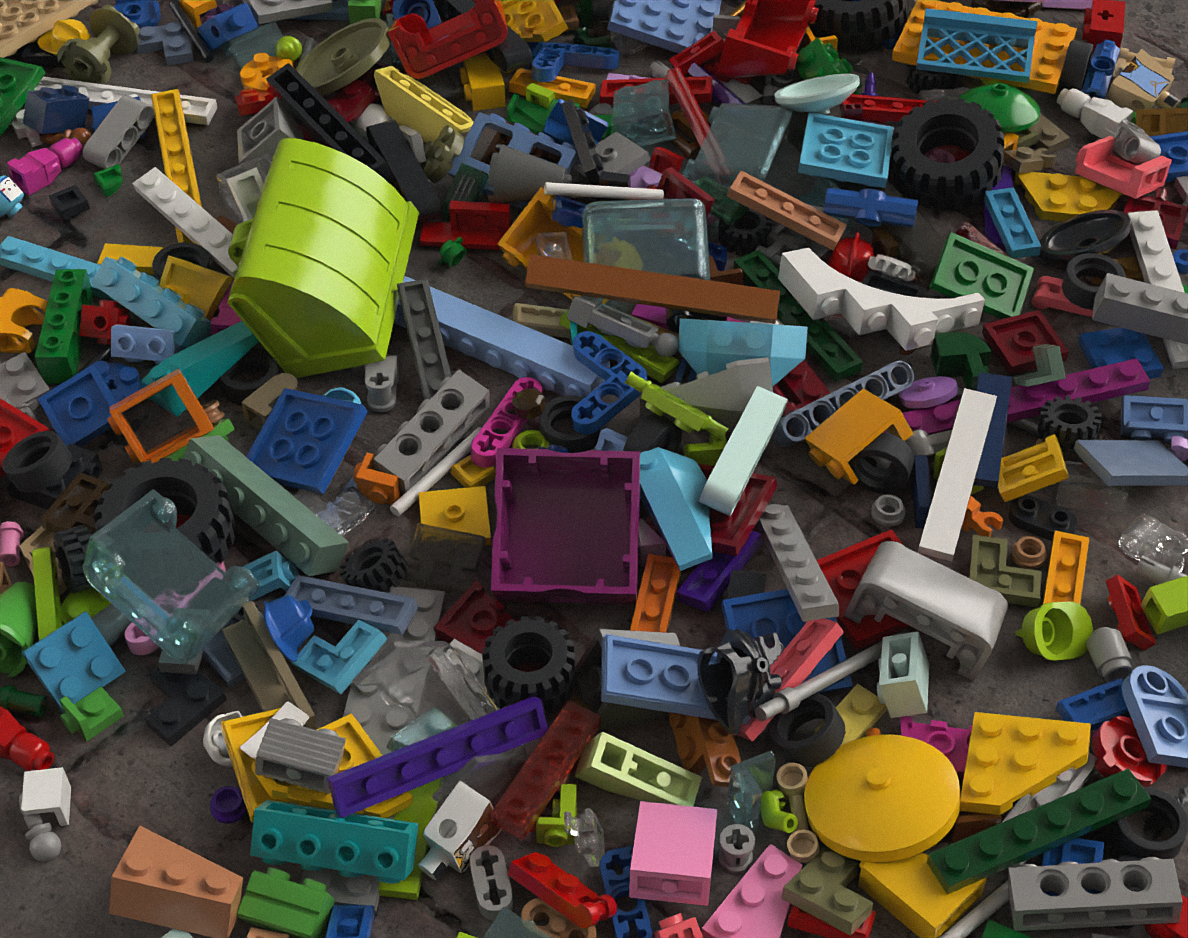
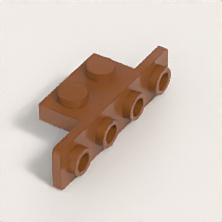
M668 712L669 723L677 743L678 756L681 758L684 769L699 775L707 766L711 783L714 786L743 788L747 784L734 735L729 734L715 719Z

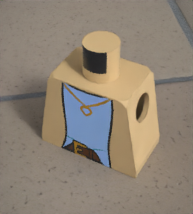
M1142 49L1112 82L1105 98L1122 108L1127 107L1133 110V112H1136V109H1155L1156 106L1159 108H1175L1180 101L1168 93L1174 81L1173 75Z

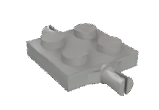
M23 352L2 364L0 362V398L38 421L32 411L40 405L38 398L49 392L50 389L27 354Z

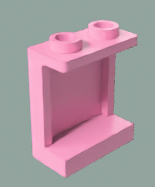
M640 801L630 868V898L708 906L717 809Z

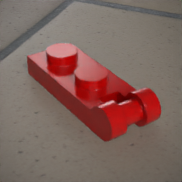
M534 852L511 861L508 876L583 929L597 924L599 920H607L617 912V904L611 895L603 894L599 896L582 884L576 876L568 874L552 863L551 859L546 855Z

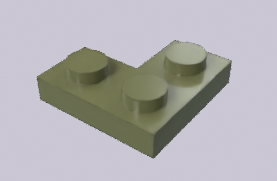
M973 535L968 578L990 589L997 590L1006 599L1007 603L1038 607L1041 571L1006 566L1008 539Z
M828 847L823 848L783 887V900L850 936L871 915L873 906L872 901L845 888L858 875L859 863Z

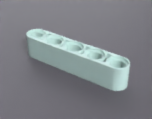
M756 387L704 486L699 503L728 516L732 515L783 414L788 401L787 398L762 387Z

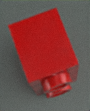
M1093 0L1091 8H1086L1082 40L1093 44L1092 52H1095L1097 44L1105 40L1114 41L1115 45L1120 48L1124 32L1126 2Z

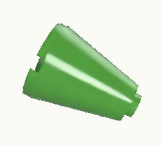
M16 582L0 595V672L9 673L8 677H14L23 671L28 662L21 652L33 645L38 624L35 586L30 583Z

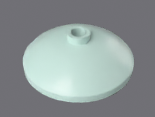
M835 74L800 81L778 90L774 94L775 101L781 106L796 112H813L826 115L830 113V108L843 103L855 92L860 84L859 76L855 74Z

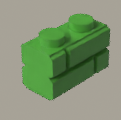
M268 867L266 874L255 870L252 872L246 888V894L243 896L237 912L238 918L252 925L278 933L289 934V936L294 938H323L327 920H329L333 905L335 904V898L328 892H325L327 885L307 878L304 879L301 885L289 881L291 876L289 873Z

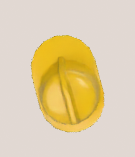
M57 20L53 24V29L43 33L37 43L42 50L57 56L58 50L66 41L75 38L87 41L92 36L88 33L86 26L78 20Z

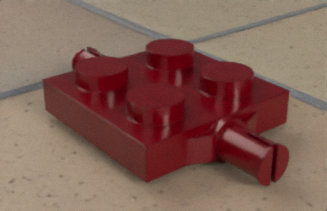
M1158 187L1154 197L1141 196L1135 199L1129 196L1124 213L1128 215L1130 212L1158 210L1171 249H1177L1187 215V206L1166 200L1168 190L1165 187L1162 194H1160L1162 187ZM1128 234L1126 239L1132 241L1130 234Z

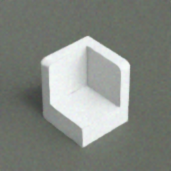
M63 767L25 771L21 805L23 813L30 815L54 812L60 826L69 825L71 785Z

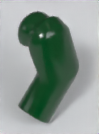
M586 27L574 29L575 37H573V40L577 45L611 47L609 35L591 37L588 36V29Z

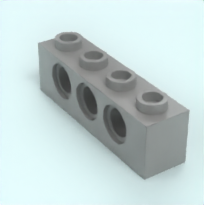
M458 370L451 378L446 377L441 382L438 392L431 399H426L421 403L417 414L409 422L405 421L400 425L395 437L388 444L385 443L378 448L374 455L375 470L398 476L400 493L405 494L441 460L490 407L489 390L461 370ZM449 406L457 407L455 410H447L445 408ZM429 428L436 429V431L432 433L424 432V430ZM406 451L416 452L415 454L410 456L402 454Z
M1147 857L1140 861L1122 862L1107 859L1099 863L1078 864L1076 862H1063L1059 865L1051 866L1023 864L1008 870V893L1014 931L1179 923L1183 901L1174 859ZM1127 887H1136L1142 891L1134 892L1127 889ZM1087 889H1095V890L1099 891L1100 893H1098V894H1091V893H1088V892L1085 891V890H1087ZM1053 891L1058 893L1059 895L1049 896L1046 895L1044 892Z

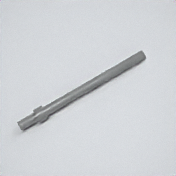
M903 629V630H901V631L895 633L894 635L905 634V633H911V632H910L909 630H907V629ZM882 641L794 688L786 687L775 693L772 700L755 709L756 717L760 721H765L778 713L786 714L797 708L800 701L878 660L882 654Z

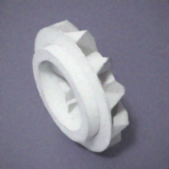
M877 254V257L870 256L868 266L876 272L906 282L914 279L916 272L911 270L912 266L880 254Z

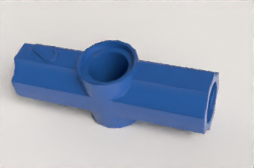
M1105 40L1097 44L1094 55L1090 60L1082 92L1089 95L1091 99L1093 97L1105 99L1110 88L1120 48L1115 45L1114 41Z
M828 188L824 213L839 218L855 219L857 223L867 226H880L884 223L914 228L918 200L891 197L882 191L874 189H863L860 192Z

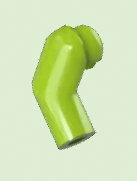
M779 790L765 791L758 801L763 824L768 828L786 833L794 832L798 825L797 817L794 814L781 811L785 807L786 802H780L779 799L785 797L784 794Z

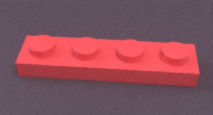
M825 618L808 621L782 651L781 656H778L777 660L770 666L771 675L778 674L782 680L781 687L775 689V693L786 687L794 688L800 685L811 674L815 666L832 649L834 643L844 633L837 622ZM757 717L755 719L750 718L747 725L741 724L737 735L753 742L764 731L766 725L773 717L765 721H760Z

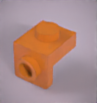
M367 452L363 462L357 463L353 474V481L357 484L358 496L370 499L378 504L386 503L392 505L401 496L398 476L376 471L374 454Z

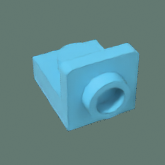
M278 551L265 555L241 567L243 594L252 601L280 587L287 592L296 576L299 575L298 569L291 560H287Z

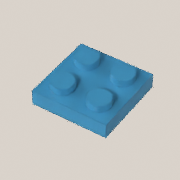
M87 612L81 613L21 652L61 713H64L59 700L67 696L75 704L100 686L104 687L126 672Z

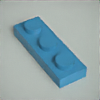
M1014 187L985 191L984 202L1009 257L1016 259L1040 255L1041 244Z

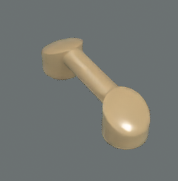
M787 763L778 770L777 781L780 791L785 796L784 798L789 801L791 814H794L798 820L796 830L787 840V848L791 858L799 863H808L820 852L816 835L809 831L804 804V791L808 776L802 765Z

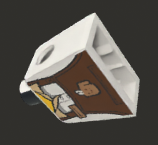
M459 781L424 830L423 836L430 851L418 864L419 868L434 880L438 879L448 865L460 873L464 872L470 866L472 852L480 846L489 845L502 830L491 802L462 781Z

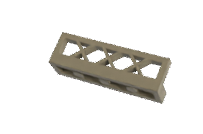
M253 600L243 604L245 619L223 628L222 634L262 711L282 708L289 701L309 716L303 727L317 730L315 714L283 655L268 632L267 626Z

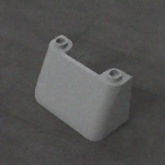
M886 541L878 546L843 616L860 624L864 616L876 615L874 620L880 623L884 615L887 614L949 645L950 648L946 656L951 659L956 656L959 659L960 668L958 674L974 681L994 648L1008 603L997 590L990 589L906 548L899 542Z

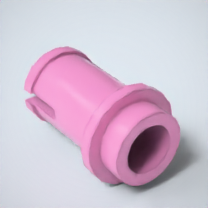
M12 521L0 524V562H3L6 567L19 564L20 541L24 537V531L20 528V525Z

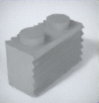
M270 718L256 754L255 773L258 776L263 775L265 778L271 777L273 780L278 779L280 782L286 781L288 784L293 783L295 786L301 785L303 788L308 787L310 790L315 789L318 792L323 791L325 794H329L330 789L327 777L338 772L344 754L346 738L339 737L335 731L330 729L314 730L303 727L294 719L284 718L277 720Z

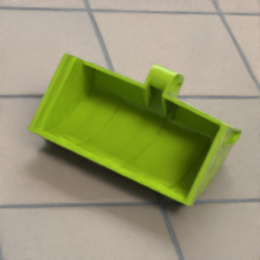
M296 138L282 139L279 141L273 155L254 218L236 225L228 248V255L237 265L238 269L227 303L284 372L294 375L296 378L385 361L399 302L397 284L403 283L419 212L411 201L406 202L397 190L382 176L353 157L315 142Z

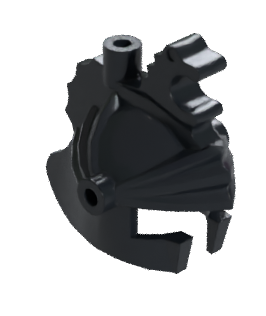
M727 629L720 646L716 648L711 646L699 652L697 671L704 697L714 717L731 735L739 733L741 724L747 715L755 719V709L772 700L775 689H779L782 685L781 677L778 674L771 675L770 665L773 664V661L777 660V656H781L780 653L783 650V644L779 641L777 633L753 638L748 632L743 633L740 629L735 631ZM715 652L718 653L716 664L709 665V662Z

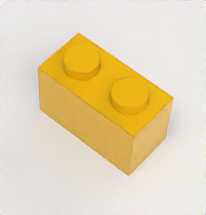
M486 53L477 54L464 60L463 67L459 68L461 84H464L465 100L471 101L473 111L506 107L505 85L500 68L491 61Z

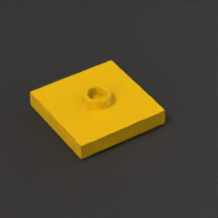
M485 486L419 492L424 552L492 545Z

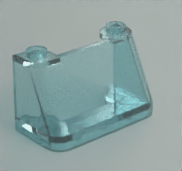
M721 103L719 108L714 106L707 120L712 125L696 160L689 159L683 175L687 176L688 180L715 199L714 202L725 207L730 206L733 209V204L739 202L727 197V193L740 171H743L764 182L793 110L777 105Z
M691 198L592 202L583 209L582 213L583 262L710 280L705 205L702 201Z
M153 489L90 536L83 564V572L89 583L168 655L182 664H187L199 654L256 593L259 582L255 579L252 572L244 567L235 565L227 569L226 572L223 571L175 528L177 524V509L171 500L163 498Z

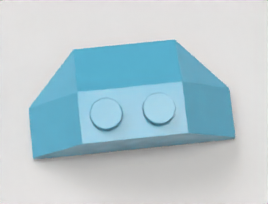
M680 319L678 351L697 374L707 371L709 375L726 370V364L734 361L769 357L773 387L805 359L808 327Z

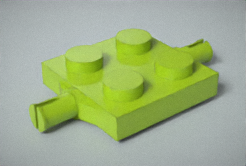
M630 372L624 383L641 392V399L647 401L645 405L647 409L659 416L665 413L676 418L674 424L686 432L691 433L694 429L698 432L706 430L722 440L729 429L713 420L712 416L705 414L656 384H652L650 380L646 381L633 372Z

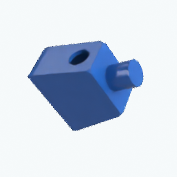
M247 3L222 12L197 27L202 39L211 52L251 35L259 28ZM213 27L217 28L219 37L215 35Z

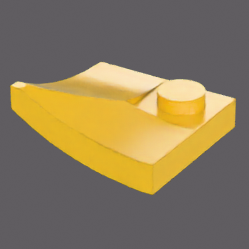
M168 255L159 286L163 289L165 287L181 295L182 298L180 300L185 304L190 303L205 312L203 316L211 321L233 277Z

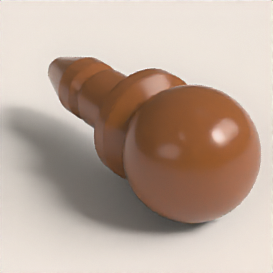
M76 128L73 131L66 129L64 133H56L55 135L47 134L41 136L39 140L53 145L64 138H76L84 149L85 144L92 135L85 128Z

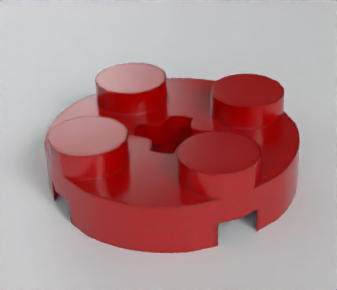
M1124 716L1114 717L1111 721H1105L1094 732L1092 747L1097 758L1095 760V767L1104 777H1109L1129 768L1142 787H1150L1165 773L1167 765L1150 763L1148 761L1131 718Z

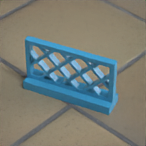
M926 8L916 69L1029 83L1037 21ZM928 37L943 38V39H941V40L937 41L936 43H934V42L931 41ZM956 40L970 41V43L961 46ZM983 43L996 44L998 46L990 50ZM947 44L955 50L948 55L940 49ZM975 47L983 53L976 58L968 52ZM1012 47H1021L1027 49L1018 53ZM1005 51L1011 58L1002 61L996 55ZM932 52L940 58L936 61L923 60L925 56ZM962 56L967 63L963 65L956 64L953 59ZM989 59L996 66L986 68L980 63ZM1017 62L1024 68V72L1012 71L1009 66Z

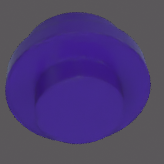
M224 786L214 793L210 801V812L216 821L230 824L239 821L245 816L247 808L240 789L234 786Z

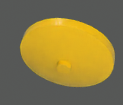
M873 735L841 745L832 756L818 763L807 780L804 791V804L813 832L827 847L843 856L860 861L890 862L920 854L945 837L959 815L961 793L959 779L953 765L935 747L921 740L902 735Z

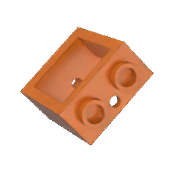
M179 368L110 406L109 411L112 416L107 418L115 434L118 436L123 433L129 444L124 448L134 464L139 461L142 463L151 460V463L158 462L160 458H165L186 446L190 438L202 437L214 430L212 422ZM173 385L196 424L146 452L123 412Z

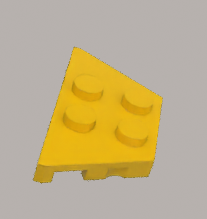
M1016 172L1014 178L1015 184H1021L1025 189V198L1029 204L1034 206L1035 212L1041 220L1062 222L1087 212L1113 210L1120 196L1125 195L1082 176L1059 173Z

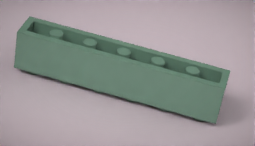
M220 435L190 438L183 459L191 461L192 465L198 463L205 466L209 472L215 473L221 479V483L225 486L231 510L286 558L291 560L306 575L314 576L338 571L349 544L345 538Z

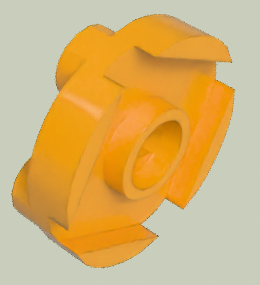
M267 53L254 55L253 60L245 64L240 71L244 90L255 88L257 92L267 91L269 85L266 78L288 63L293 67V62L290 59L269 56Z

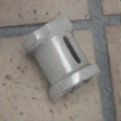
M732 824L724 828L720 834L719 844L721 849L719 850L718 861L720 866L730 874L744 873L752 865V850L755 837L748 827L742 824ZM734 834H737L736 841H733ZM736 858H740L739 864H736Z

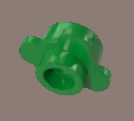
M458 237L454 242L448 240L439 250L441 259L438 261V264L440 266L446 263L449 267H454L464 258L467 250L461 245L463 242L462 237Z

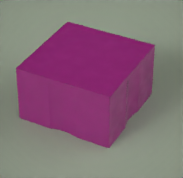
M497 448L495 476L497 527L493 538L491 592L498 601L636 605L640 451L588 450L579 453H560L548 449Z

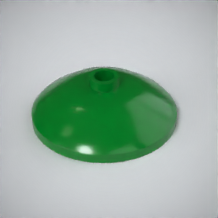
M1003 83L979 86L964 92L958 97L965 99L966 103L971 104L973 101L981 105V110L987 109L994 115V119L999 121L1002 132H1016L1034 126L1040 117V108L1033 98L1019 89Z

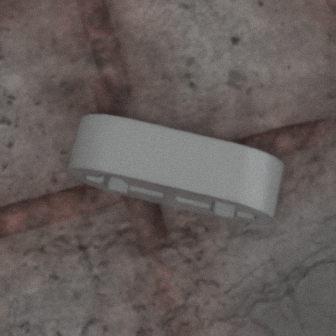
M480 846L470 856V872L478 909L485 918L500 920L508 916L513 908L512 888L509 876L507 875L505 858L502 851L495 846ZM490 860L493 869L492 876L486 877L482 861ZM496 888L500 899L499 905H493L490 900L489 889Z

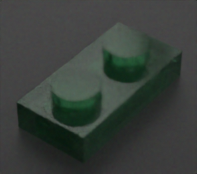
M706 175L694 182L695 185L715 199L709 213L729 226L749 211V207L727 197L729 189Z

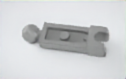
M582 295L580 297L574 296L567 315L568 320L585 328L590 324L597 326L600 332L607 335H617L626 339L627 344L636 348H647L649 345H653L656 352L662 357H671L677 353L679 342L672 333H662L659 335L657 334L659 328L603 304L602 298Z

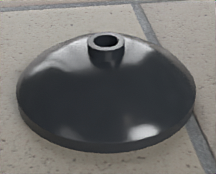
M1117 210L1092 211L1071 217L1055 225L1043 235L1040 240L1041 251L1052 260L1067 263L1073 257L1081 254L1096 253L1107 255L1120 245L1131 230L1130 218L1126 213Z

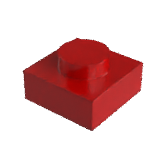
M655 147L648 168L663 174L664 169L671 167L679 172L684 157L662 147Z

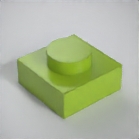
M531 83L526 87L527 101L549 109L553 99H555L554 91L535 83Z

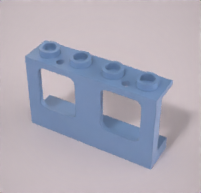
M479 112L464 140L463 149L459 157H455L452 163L453 167L448 174L457 183L463 173L466 174V177L471 176L467 187L472 178H476L472 187L473 190L487 196L488 194L494 195V187L488 186L490 165L471 158V153L485 127L512 137L508 146L530 154L532 148L537 147L561 157L557 165L567 168V174H570L575 163L581 165L576 147L569 143L557 144L553 138L539 132L538 135L530 133V130L522 124L515 123L510 125L497 114L491 113L488 116ZM530 201L506 204H510V206L523 211Z

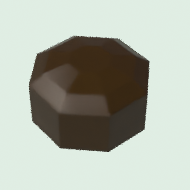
M526 388L517 392L512 400L514 411L519 418L533 419L540 416L546 407L544 396L539 389Z

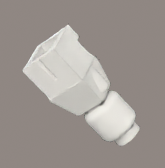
M1074 88L1070 90L1063 89L1057 98V103L1061 105L1062 111L1073 117L1080 118V122L1091 134L1102 139L1108 136L1115 138L1121 128V120L1124 119L1130 122L1133 110L1127 107L1121 108L1106 99L1096 97L1091 99L1089 95Z

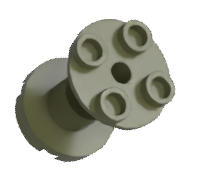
M108 4L96 9L90 16L91 30L96 38L91 37L87 41L78 38L70 39L58 50V63L62 60L64 65L62 71L69 80L105 85L112 73L108 61L110 51L119 54H130L138 47V35L140 34L138 25Z

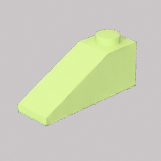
M604 732L585 742L575 773V777L608 792L646 802L692 807L694 806L702 779L701 776Z

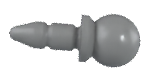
M21 793L19 795L20 811L24 815L28 829H31L25 834L26 839L31 840L29 845L30 853L37 861H51L59 855L61 841L55 833L51 832V823L43 824L40 814L25 815L21 809Z

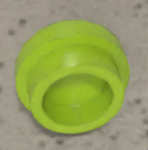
M284 36L276 43V56L282 59H290L294 63L302 55V45L295 37Z

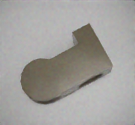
M289 373L277 374L243 400L241 403L245 421L261 431L284 388L299 391L296 377Z

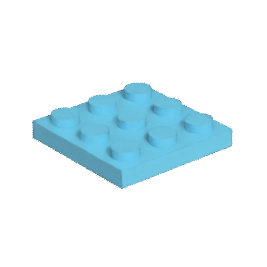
M809 112L798 173L836 179L841 182L848 181L865 184L869 187L885 188L888 178L894 127Z

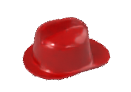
M856 232L854 237L844 238L837 243L832 255L828 259L827 265L839 273L862 283L869 269L873 270L868 266L870 256L874 257L873 248L867 241L861 239L860 233Z

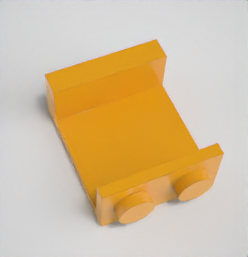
M863 388L804 439L811 449L808 452L809 456L819 467L825 465L835 478L840 479L843 477L854 485L859 480L848 464L854 456L884 431L904 441L914 433L901 410Z

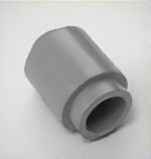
M1102 627L1091 634L1086 641V646L1098 675L1103 677L1108 683L1119 678L1124 680L1133 671V660L1121 632L1117 629Z

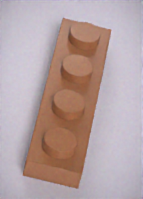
M743 171L739 172L727 193V197L833 251L847 224Z

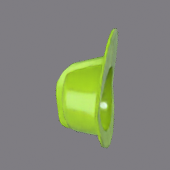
M1070 601L1052 602L1029 611L1024 617L1022 629L1015 631V635L1023 638L1026 648L1031 653L1043 656L1047 660L1075 659L1082 656L1088 650L1086 641L1093 633V626L1088 612L1079 603Z

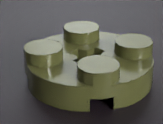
M448 125L441 130L434 142L428 141L424 146L426 161L422 162L420 166L429 182L436 183L441 180L453 167L449 163L453 155L455 154L459 157L463 149L464 137Z

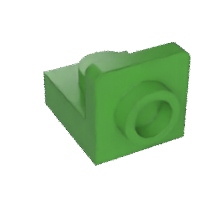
M101 686L75 704L67 696L59 700L64 711L60 715L62 722L72 734L78 731L86 741H89L124 717L120 706Z

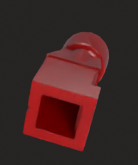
M0 707V757L11 760L26 771L49 769L55 758L54 753L50 750V745L33 733H28L26 728L20 725L8 710Z

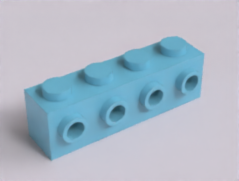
M105 257L91 284L154 328L173 330L174 342L180 346L188 348L209 337L212 331L211 321L203 316L205 313L203 310L190 303L185 304L180 300L182 298L181 295L165 287L163 289L158 285L159 280L145 272L140 273L137 271V265L128 259L120 257L119 260Z

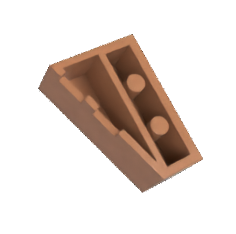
M139 826L111 877L109 914L207 937L229 938L238 918L237 912L241 902L243 877Z

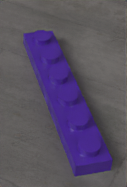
M536 696L530 697L327 777L336 814L341 818L548 735L549 732L541 699Z

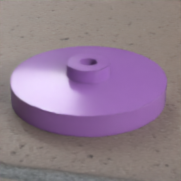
M929 377L912 382L908 388L899 392L901 404L905 407L928 408L951 400L957 395L958 388L956 381L950 377Z

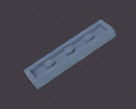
M300 575L296 576L285 594L293 596L298 602L308 600L313 609L311 616L352 625L359 619L380 631L399 635L404 634L418 609L414 598Z

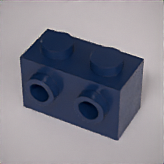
M63 85L60 89L41 87L38 91H27L23 124L41 134L64 132L66 129L73 131L76 128H85L90 98L81 94L78 88L69 85Z

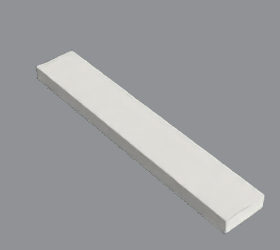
M964 388L919 544L918 553L951 562L953 560L997 399L995 395Z

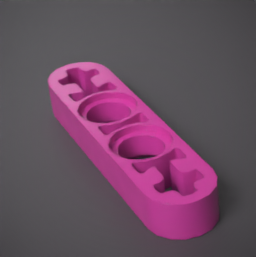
M523 377L512 385L472 441L471 460L474 464L484 468L495 466L497 448L510 447L529 419L519 418L518 415L509 414L506 411L514 409L512 400L517 392L526 388L539 389L542 393V384L538 380L531 377ZM502 428L507 430L508 433L496 434L492 430Z

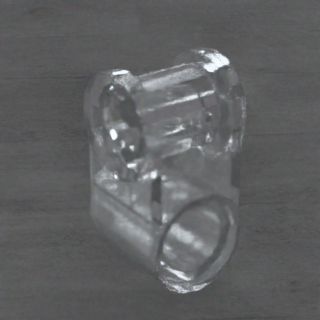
M1147 514L1137 516L1118 539L1120 549L1124 554L1140 561L1142 555L1163 565L1164 559H1166L1167 563L1165 566L1169 568L1176 566L1180 568L1179 572H1182L1185 567L1183 557L1188 553V537L1184 533L1164 525Z

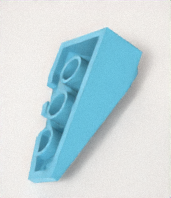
M657 447L640 453V499L659 534L665 541L676 565L682 571L713 559L709 521L710 507L699 503L707 479L694 459Z

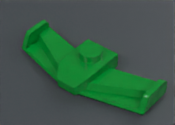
M514 93L507 107V121L513 124H522L530 131L538 134L542 132L545 120L557 99H553L549 109L522 99ZM574 103L576 107L580 108L579 103ZM614 112L612 115H594L609 124L600 139L602 141L615 132L620 120L619 112Z

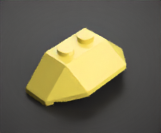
M393 66L375 70L374 78L385 113L392 119H395L399 126L406 125L419 132L423 142H434L446 125L453 128L459 134L469 132L474 122L465 112L424 84L408 75L400 73Z

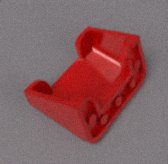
M473 0L475 6L468 12L428 29L426 22L418 14L411 13L394 20L387 33L407 74L416 79L425 78L504 42L507 37L508 28L502 1Z
M747 0L743 15L736 29H730L726 36L717 75L725 78L787 74L788 69L794 70L799 56L796 53L809 23L814 24L818 15L819 8L815 7L816 0Z

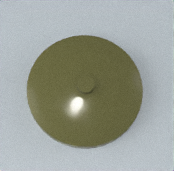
M378 18L365 19L348 25L326 38L310 51L298 65L296 71L321 96L332 93L359 78L383 56L391 43L387 33L389 28L383 20Z

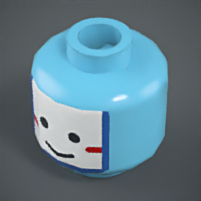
M3 175L0 176V217L7 215L11 218L23 208L19 202L23 199L24 193L8 176Z

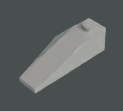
M769 357L734 361L726 364V370L711 375L705 371L697 374V380L685 384L673 382L661 388L705 414L712 416L713 420L729 428L727 432H733L756 387L759 386L773 392ZM639 396L640 421L653 413L645 407L647 401L641 399V396ZM667 413L663 414V416L673 422L676 419Z

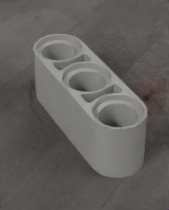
M129 95L122 96L85 144L83 149L84 160L102 169L120 164L151 123L154 115L153 107Z

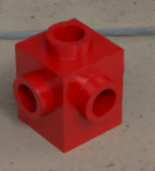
M100 300L99 306L82 305L80 336L96 337L97 344L111 345L112 326H132L129 309L118 308L119 302Z

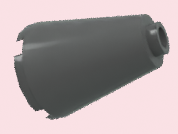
M496 144L495 147L499 153H493L488 179V186L494 187V195L488 194V199L490 203L531 201L541 187L544 189L545 182L571 184L572 175L567 174V168L512 147ZM553 195V199L563 198L562 195Z

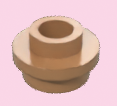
M1026 536L1019 539L1013 545L1011 556L1013 561L1020 567L1036 569L1045 563L1047 552L1041 540L1036 537Z

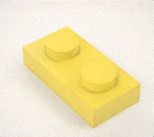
M859 684L836 707L845 723L846 733L841 745L864 737L866 730L872 728L887 710L886 704H880L878 696ZM824 721L816 728L814 734L820 729Z

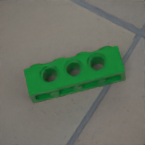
M86 269L55 270L35 354L40 375L46 384L63 383L78 372L85 336H80L82 305H92L94 298Z

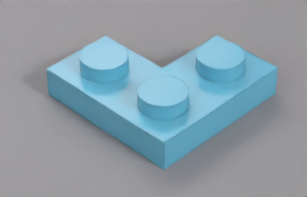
M358 619L336 647L314 635L298 653L297 661L291 663L298 671L342 694L386 642L387 638L377 628Z

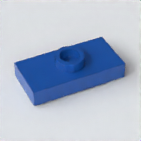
M1122 678L1060 700L1056 706V710L1064 721L1090 723L1091 731L1098 729L1105 721H1111L1114 717H1130L1122 694Z

